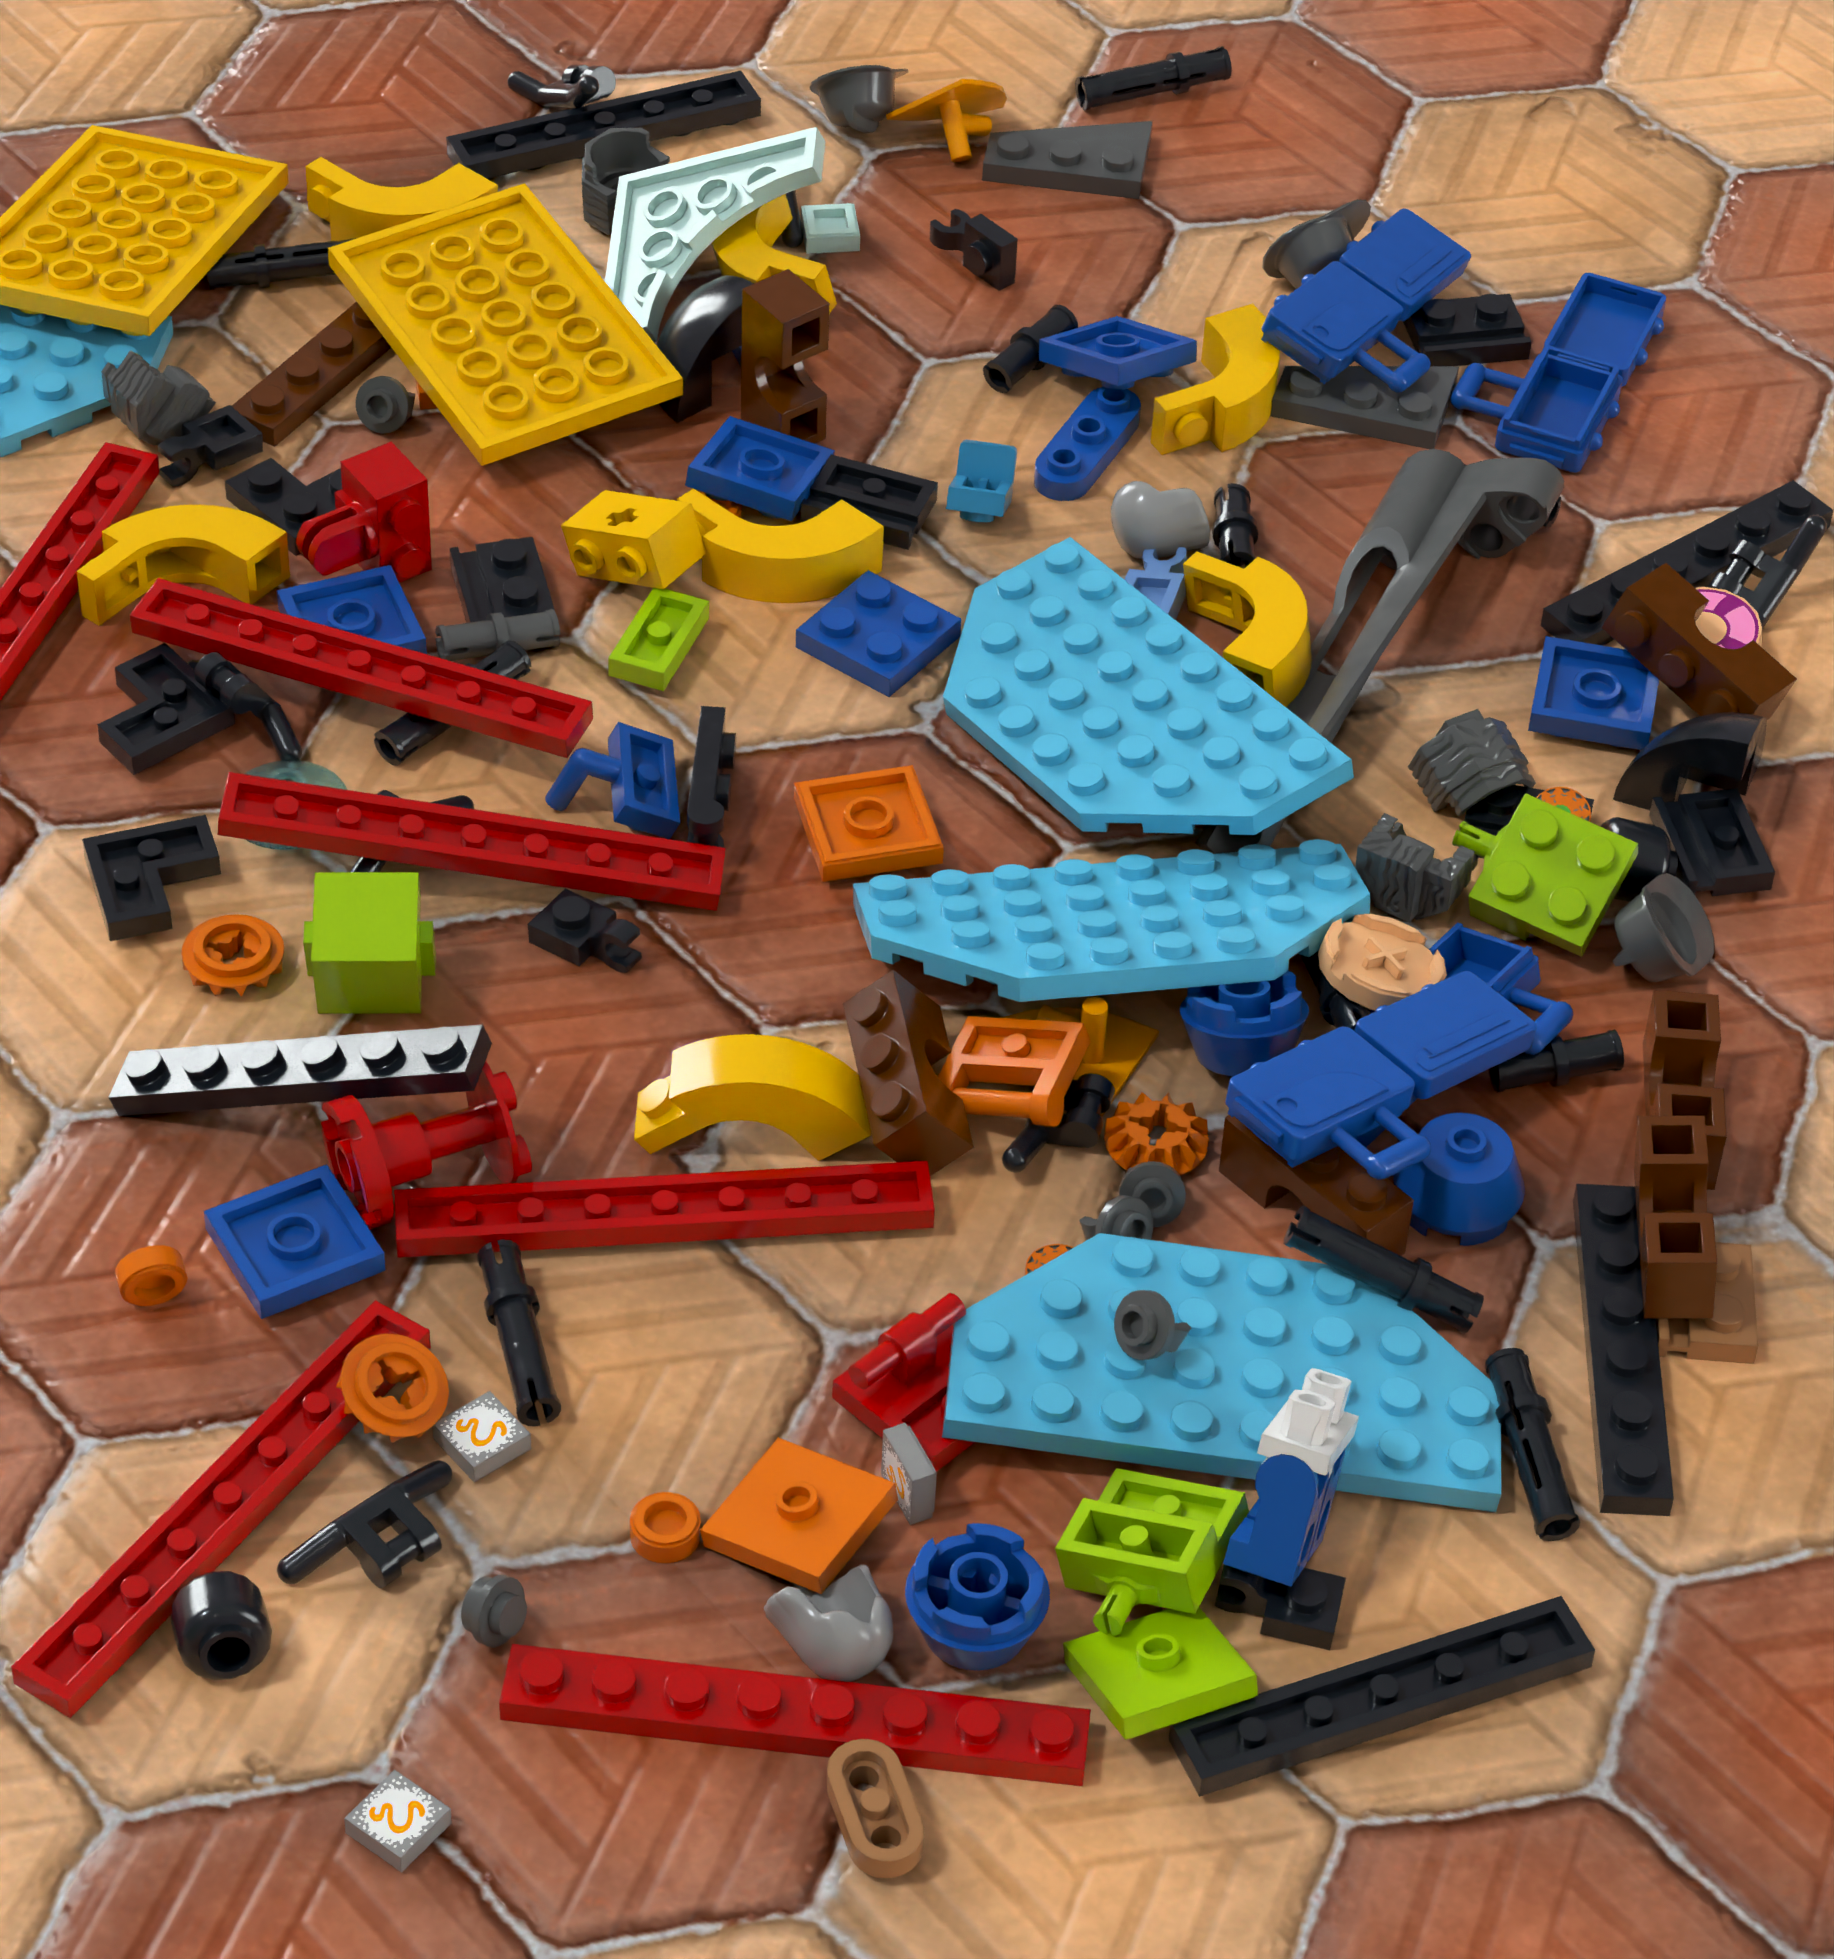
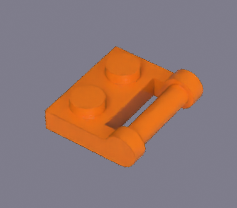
M968 1016L938 1078L949 1090L963 1099L966 1114L1031 1119L1032 1123L1036 1126L1056 1127L1063 1117L1064 1097L1091 1039L1084 1023ZM969 1082L1035 1086L1033 1092L967 1088Z

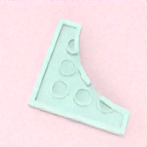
M817 127L619 176L605 282L653 342L657 341L659 326L665 308L678 283L699 255L716 238L760 206L786 193L822 181L826 141Z

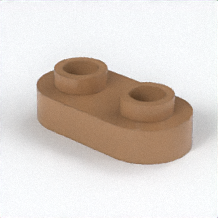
M857 1739L844 1743L833 1752L828 1761L827 1793L849 1855L854 1864L868 1875L878 1878L902 1876L911 1871L921 1859L924 1825L900 1760L890 1747L879 1741ZM860 1783H866L872 1785L873 1787L868 1788L865 1791H862L854 1788L853 1786ZM880 1843H890L896 1847L880 1848L876 1845Z

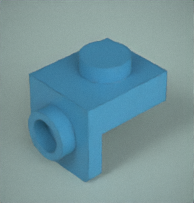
M963 440L959 448L957 474L948 487L946 509L960 511L962 519L973 522L994 521V516L1003 517L1012 502L1017 448L1010 445Z

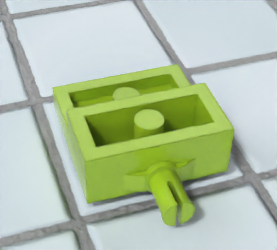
M1526 793L1509 824L1502 828L1496 836L1476 828L1466 821H1462L1452 841L1453 846L1466 847L1475 851L1474 854L1484 858L1483 870L1468 896L1470 916L1525 941L1529 934L1535 935L1581 957L1638 855V843Z
M1116 1468L1098 1500L1082 1499L1055 1547L1065 1588L1106 1596L1098 1612L1093 1617V1623L1104 1634L1108 1635L1109 1630H1111L1112 1636L1120 1634L1133 1606L1138 1604H1149L1196 1614L1224 1561L1230 1537L1249 1513L1245 1492Z

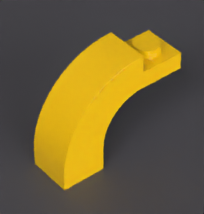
M322 157L305 166L308 210L330 222L331 241L359 238L498 192V185L460 163L427 182L407 187H385L365 182Z
M786 194L747 214L712 242L722 276H737L752 283H757L789 269L830 303L829 314L837 305L825 264L772 248L774 242L793 219Z
M1253 303L1205 318L1201 363L1215 378L1154 398L1150 443L1161 455L1211 440L1222 453L1249 440L1268 421L1271 416L1272 399L1277 387L1280 350L1268 341L1265 343L1261 340L1264 334L1261 327L1266 317Z
M694 488L677 498V501L692 504L707 552L701 558L702 581L725 593L744 599L768 603L810 602L838 595L867 570L875 574L882 571L884 526L842 499L807 521L786 526H767L752 523L734 515Z
M201 504L162 507L130 516L103 530L104 552L77 570L82 616L98 626L148 592L158 578L174 583L190 582L210 585L225 591L242 602L254 604L290 577L287 532L256 515L233 508Z
M1196 551L1183 563L1188 610L1241 630L1243 633L1223 650V658L1287 707L1304 687L1311 669L1312 654L1308 609L1303 591L1287 572L1261 557H1257L1243 569Z
M755 1034L727 1035L685 1045L674 1050L672 1053L671 1075L652 1082L645 1089L638 1092L634 1140L649 1154L702 1128L725 1121H753L773 1126L790 1135L818 1161L871 1136L858 1073L840 1059L819 1048L782 1037Z

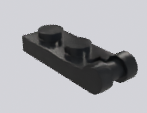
M701 706L687 808V826L689 829L687 842L724 848V840L719 833L724 828V811H729L731 774L722 773L723 769H734L736 733L725 732L726 707Z

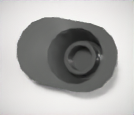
M880 65L847 67L818 77L811 82L810 90L819 96L827 118L833 125L852 127L863 133H872L878 128L879 121L886 118V114L893 111L895 104V78L908 73V69H891Z
M1357 199L1319 218L1293 227L1282 234L1269 247L1263 257V270L1270 277L1286 278L1297 289L1301 286L1302 278L1305 275H1315L1333 261L1339 262L1342 254L1346 252L1347 244L1355 241L1354 238L1363 229L1370 216L1371 206L1366 200Z
M1666 873L1655 877L1615 917V931L1622 950L1612 960L1615 967L1632 964L1639 975L1649 982H1662L1684 974L1694 976L1711 961L1714 954V936L1702 905L1691 889L1679 878Z

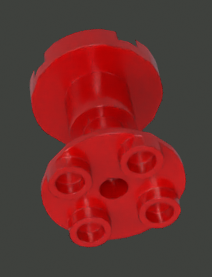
M485 1061L475 1090L465 1091L468 1102L467 1108L419 1122L415 1114L409 1111L371 1123L362 1105L353 1095L322 1104L321 1110L328 1117L327 1120L321 1121L322 1136L331 1171L344 1191L349 1190L351 1193H354L359 1204L355 1208L369 1230L392 1222L394 1207L391 1187L431 1175L432 1160L481 1145L491 1168L503 1184L516 1183L518 1176L532 1171V1161L527 1144L520 1134L515 1135L509 1111L516 1110L517 1099L511 1080L505 1071L493 1074L489 1064Z

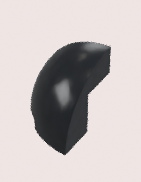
M725 275L718 277L709 283L701 285L689 294L666 322L658 339L657 347L683 377V395L659 404L676 423L712 406V361L742 346V289L754 283L737 276Z
M1736 712L1713 713L1681 722L1669 728L1648 743L1632 760L1616 787L1613 800L1650 811L1653 797H1662L1664 803L1678 801L1679 794H1681L1687 779L1723 790L1737 788L1741 795L1746 796L1761 760L1766 735V717Z

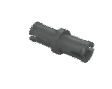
M553 609L540 613L505 618L501 612L491 613L487 615L484 621L448 626L438 625L435 629L437 637L441 636V638H435L438 656L449 661L489 656L508 640L515 641L524 650L545 647L555 648L560 645L559 636L554 637V635H560V626L556 612Z

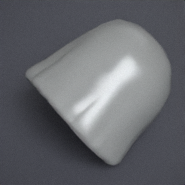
M1133 481L1117 490L1111 506L1112 527L1121 548L1131 556L1143 559L1142 555L1145 549H1156L1158 558L1175 555L1178 547H1185L1186 551H1191L1208 546L1210 540L1209 522L1202 501L1194 490L1179 488L1158 491L1146 482Z
M860 1565L851 1569L845 1576L828 1586L822 1594L817 1593L808 1598L800 1589L788 1586L774 1593L764 1606L767 1619L779 1630L800 1659L822 1679L852 1682L862 1678L882 1663L892 1644V1613L888 1603L880 1595L867 1565Z

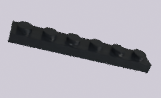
M736 71L446 137L447 155L454 166L460 163L491 180L501 175L523 170H536L545 165L576 158L582 159L585 157V143L610 128H643L649 132V141H654L672 136H685L694 131L720 125H733L742 120L761 116V98L742 71Z
M1792 480L1543 608L1541 627L1555 638L1603 646L1615 640L1601 627L1626 588L1664 563L1670 565L1694 588L1708 587L1718 572L1724 573L1732 562L1729 554L1739 540L1751 542L1767 555L1774 557L1788 549L1804 521L1809 516L1819 515L1823 517L1828 529L1831 524L1833 509Z
M482 1024L129 1051L108 1098L118 1116L323 1102L348 1095H353L356 1099L474 1091L492 1042Z
M1576 1184L1573 1209L1600 1513L1670 1516L1674 1496L1656 1318H1644L1635 1186Z
M1559 1596L1260 1693L1251 1699L1170 1725L1169 1741L1200 1797L1591 1668L1595 1649L1563 1597Z

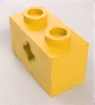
M604 490L561 525L569 549L570 559L578 576L664 590L707 553L692 504L689 502Z

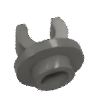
M374 377L367 380L358 390L355 402L358 417L368 429L374 432L390 433L396 431L407 422L408 418L412 417L416 394L407 392L406 388L392 377Z
M1150 1161L1138 1164L1133 1168L1130 1167L1127 1169V1173L1119 1187V1196L1128 1195L1139 1198L1148 1205L1153 1216L1154 1227L1164 1226L1172 1222L1181 1213L1185 1204L1186 1192L1181 1176L1171 1166L1161 1162Z
M1128 1195L1118 1196L1104 1203L1105 1206L1098 1219L1084 1216L1079 1220L1085 1240L1099 1233L1151 1240L1154 1227L1153 1216L1148 1205L1141 1199Z
M1137 1290L1126 1295L1120 1302L1114 1318L1115 1335L1120 1347L1127 1355L1138 1360H1151L1160 1357L1165 1352L1177 1351L1191 1330V1327L1185 1322L1175 1323L1174 1314L1168 1301L1161 1294L1152 1290Z

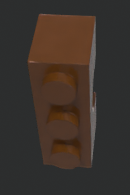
M789 269L742 289L741 420L815 444L826 439L827 394L811 380L802 361L828 350L830 303Z
M1664 563L1626 588L1601 628L1699 716L1736 712L1766 717V720L1771 718L1796 682L1797 678L1754 640L1741 648L1727 649L1712 643L1703 636L1695 622L1709 600L1667 563Z
M892 970L843 1003L874 1146L896 1162L928 1161L929 1173L932 1176L974 1148L963 1099L949 1090L931 1067L951 1053L941 1007Z
M1654 990L1643 1039L1646 1116H1705L1709 1161L1707 1190H1715L1727 1138L1724 1088H1714L1716 1064L1721 1044L1719 996Z
M1230 1115L1225 1117L1219 1172L1265 1209L1291 1191L1310 1211L1400 1256L1405 1254L1414 1200L1387 1178L1376 1180L1370 1177L1365 1168L1338 1146L1291 1168L1287 1160L1257 1137L1236 1117H1231Z
M1637 1116L1634 1180L1644 1318H1713L1717 1253L1713 1213H1707L1709 1161L1705 1116Z

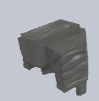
M610 128L585 143V157L582 158L584 221L608 236L612 233L619 176L666 165L670 162L669 156L650 146L649 132L643 128Z
M129 351L118 369L115 365L108 362L101 371L104 397L111 403L112 412L139 439L154 446L159 445L168 438L183 436L182 424L208 414L216 403L210 397L208 390L187 371L177 366L167 365L164 372L160 373L159 370L150 366L142 356L132 351Z
M1478 709L1446 720L1436 736L1418 749L1408 765L1409 770L1413 771V777L1418 780L1417 784L1423 788V794L1428 797V803L1431 804L1433 811L1437 812L1444 809L1450 803V806L1455 808L1457 816L1463 815L1477 802L1505 787L1523 784L1524 787L1533 788L1536 784L1532 775L1528 774L1527 764L1529 762L1520 751L1521 749L1512 737L1511 732L1507 729L1506 723L1491 717L1484 719Z
M1384 813L1381 819L1378 820L1377 825L1372 828V832L1369 831L1367 837L1358 845L1355 869L1370 892V898L1374 902V907L1408 922H1411L1413 919L1420 920L1447 911L1469 884L1471 873L1478 864L1479 856L1474 854L1475 851L1460 846L1453 854V858L1450 857L1442 861L1433 858L1434 848L1406 836L1403 824L1395 823L1398 820L1397 818Z

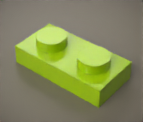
M653 588L608 658V675L664 691L709 620V601L668 589Z

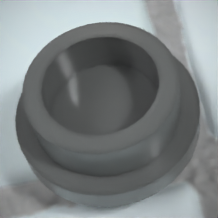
M497 1575L493 1578L486 1576L479 1578L469 1588L462 1604L461 1621L463 1627L472 1633L478 1643L491 1648L499 1647L516 1635L522 1628L527 1614V1604L521 1583L507 1575Z

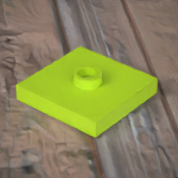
M1200 1607L1196 1614L1165 1609L1125 1622L1122 1631L1118 1635L1112 1636L1111 1630H1109L1108 1635L1098 1631L1063 1643L1065 1664L1125 1740L1258 1696L1257 1674Z

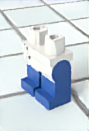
M1311 1368L1305 1375L1302 1390H1294L1287 1402L1264 1430L1257 1454L1266 1456V1459L1256 1473L1255 1488L1259 1499L1230 1537L1223 1562L1224 1565L1290 1587L1300 1575L1306 1563L1323 1541L1345 1456V1448L1354 1437L1359 1416L1344 1411L1351 1380L1320 1369Z

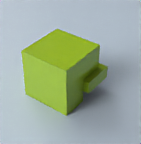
M315 872L313 921H304L303 944L307 975L313 976L318 1014L421 1013L422 976H435L436 949L433 921H420L421 895L419 872Z

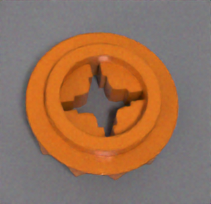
M239 914L219 916L201 923L188 934L181 952L183 969L189 972L193 986L208 984L215 996L226 988L235 989L241 997L247 986L254 985L266 988L270 975L282 973L283 955L285 954L283 939L271 924L253 916ZM243 946L244 958L237 957L232 964L223 963V959H230Z
M1141 1092L1134 1104L1119 1101L1113 1117L1106 1118L1104 1141L1109 1155L1125 1170L1144 1162L1155 1161L1171 1166L1181 1176L1196 1168L1205 1158L1209 1146L1207 1119L1196 1116L1193 1102L1176 1105L1173 1103L1169 1092L1161 1101H1152ZM1157 1125L1164 1126L1166 1132L1162 1134L1161 1139H1157L1155 1146L1150 1145L1151 1137H1149V1133L1153 1130V1127Z
M398 1334L371 1336L358 1343L343 1361L344 1364L336 1387L342 1390L345 1399L344 1414L353 1413L363 1424L364 1434L377 1432L389 1436L391 1443L404 1437L415 1436L419 1439L443 1415L449 1397L447 1376L437 1357L418 1341ZM382 1376L390 1384H396L400 1381L404 1384L412 1380L410 1386L400 1397L401 1404L393 1396L385 1398L379 1396L376 1398L373 1395L383 1382Z

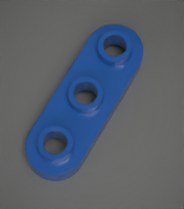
M1102 386L1091 391L1037 457L1034 473V485L1037 491L1043 496L1057 501H1071L1084 496L1138 429L1141 411L1139 397L1128 389L1115 390Z

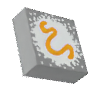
M490 1391L443 1417L433 1426L434 1440L473 1482L478 1481L531 1450L530 1432Z
M906 1423L883 1430L882 1477L896 1484L897 1503L910 1525L932 1518L935 1508L937 1474L934 1466L911 1427H908Z
M395 1769L344 1818L345 1833L400 1872H403L452 1824L450 1807Z

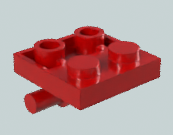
M948 1293L921 1314L915 1312L908 1314L882 1333L878 1338V1346L835 1378L832 1388V1398L882 1439L883 1430L902 1423H906L908 1427L910 1426L936 1472L975 1443L942 1437L953 1324L966 1315V1308L963 1302L953 1293Z

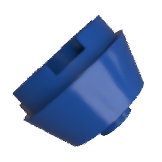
M1287 971L1276 980L1190 987L1188 988L1187 997L1180 1005V1014L1200 1064L1215 1073L1235 1076L1250 1069L1256 1062L1268 1061L1295 1048L1309 1015V1007L1302 998V991H1298L1296 988V975Z
M1449 1113L1434 1118L1418 1133L1426 1137L1431 1143L1429 1156L1423 1161L1393 1175V1183L1414 1200L1410 1226L1424 1236L1427 1235L1428 1228L1445 1235L1461 1236L1460 1245L1463 1246L1490 1241L1505 1231L1508 1221L1518 1212L1525 1196V1183L1512 1142L1507 1133L1498 1124L1476 1114Z
M972 1523L967 1524L966 1534L947 1537L936 1545L932 1538L922 1547L908 1574L905 1598L911 1616L929 1648L937 1657L957 1668L980 1671L999 1667L1009 1662L1020 1652L1045 1618L1050 1602V1589L1043 1568L1024 1550V1539L1021 1536L999 1526Z

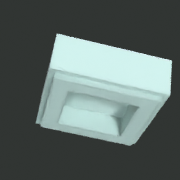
M854 204L801 206V225L806 254L860 251V231Z

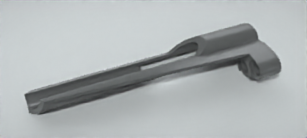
M1438 449L1419 451L1407 458L1345 561L1336 585L1333 609L1311 645L1312 661L1309 677L1300 693L1286 708L1332 743L1380 656L1456 543L1477 559L1481 556L1498 558L1507 554L1516 546H1520L1530 535L1540 529L1549 517L1564 489V480L1561 472L1548 461L1537 458H1496L1464 465L1461 459L1450 452ZM1379 562L1391 569L1397 570L1337 675H1326L1317 670ZM1287 817L1256 835H1232L1229 833L1228 825H1206L1196 844L1213 854L1238 852L1240 848L1253 844L1270 846Z

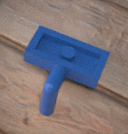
M618 722L608 737L609 756L586 748L575 750L545 796V800L551 808L564 811L588 775L611 782L614 822L626 825L636 831H644L670 839L680 824L673 740Z

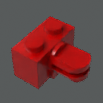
M392 441L340 461L342 490L334 492L336 509L307 520L302 524L296 540L299 552L322 576H327L354 564H358L363 571L391 565L399 583L432 570L428 479Z

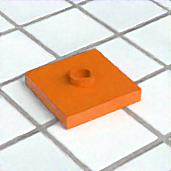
M913 765L794 783V801L822 882L943 863L944 847Z
M778 1437L700 1529L703 1546L822 1594L898 1501L896 1484Z

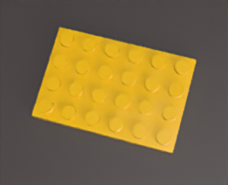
M91 125L0 217V305L18 308L26 314H46L70 319L71 322L78 325L94 324L117 329L131 336H150L289 183L288 164Z
M525 183L328 248V260L331 269L481 466L683 395V377Z

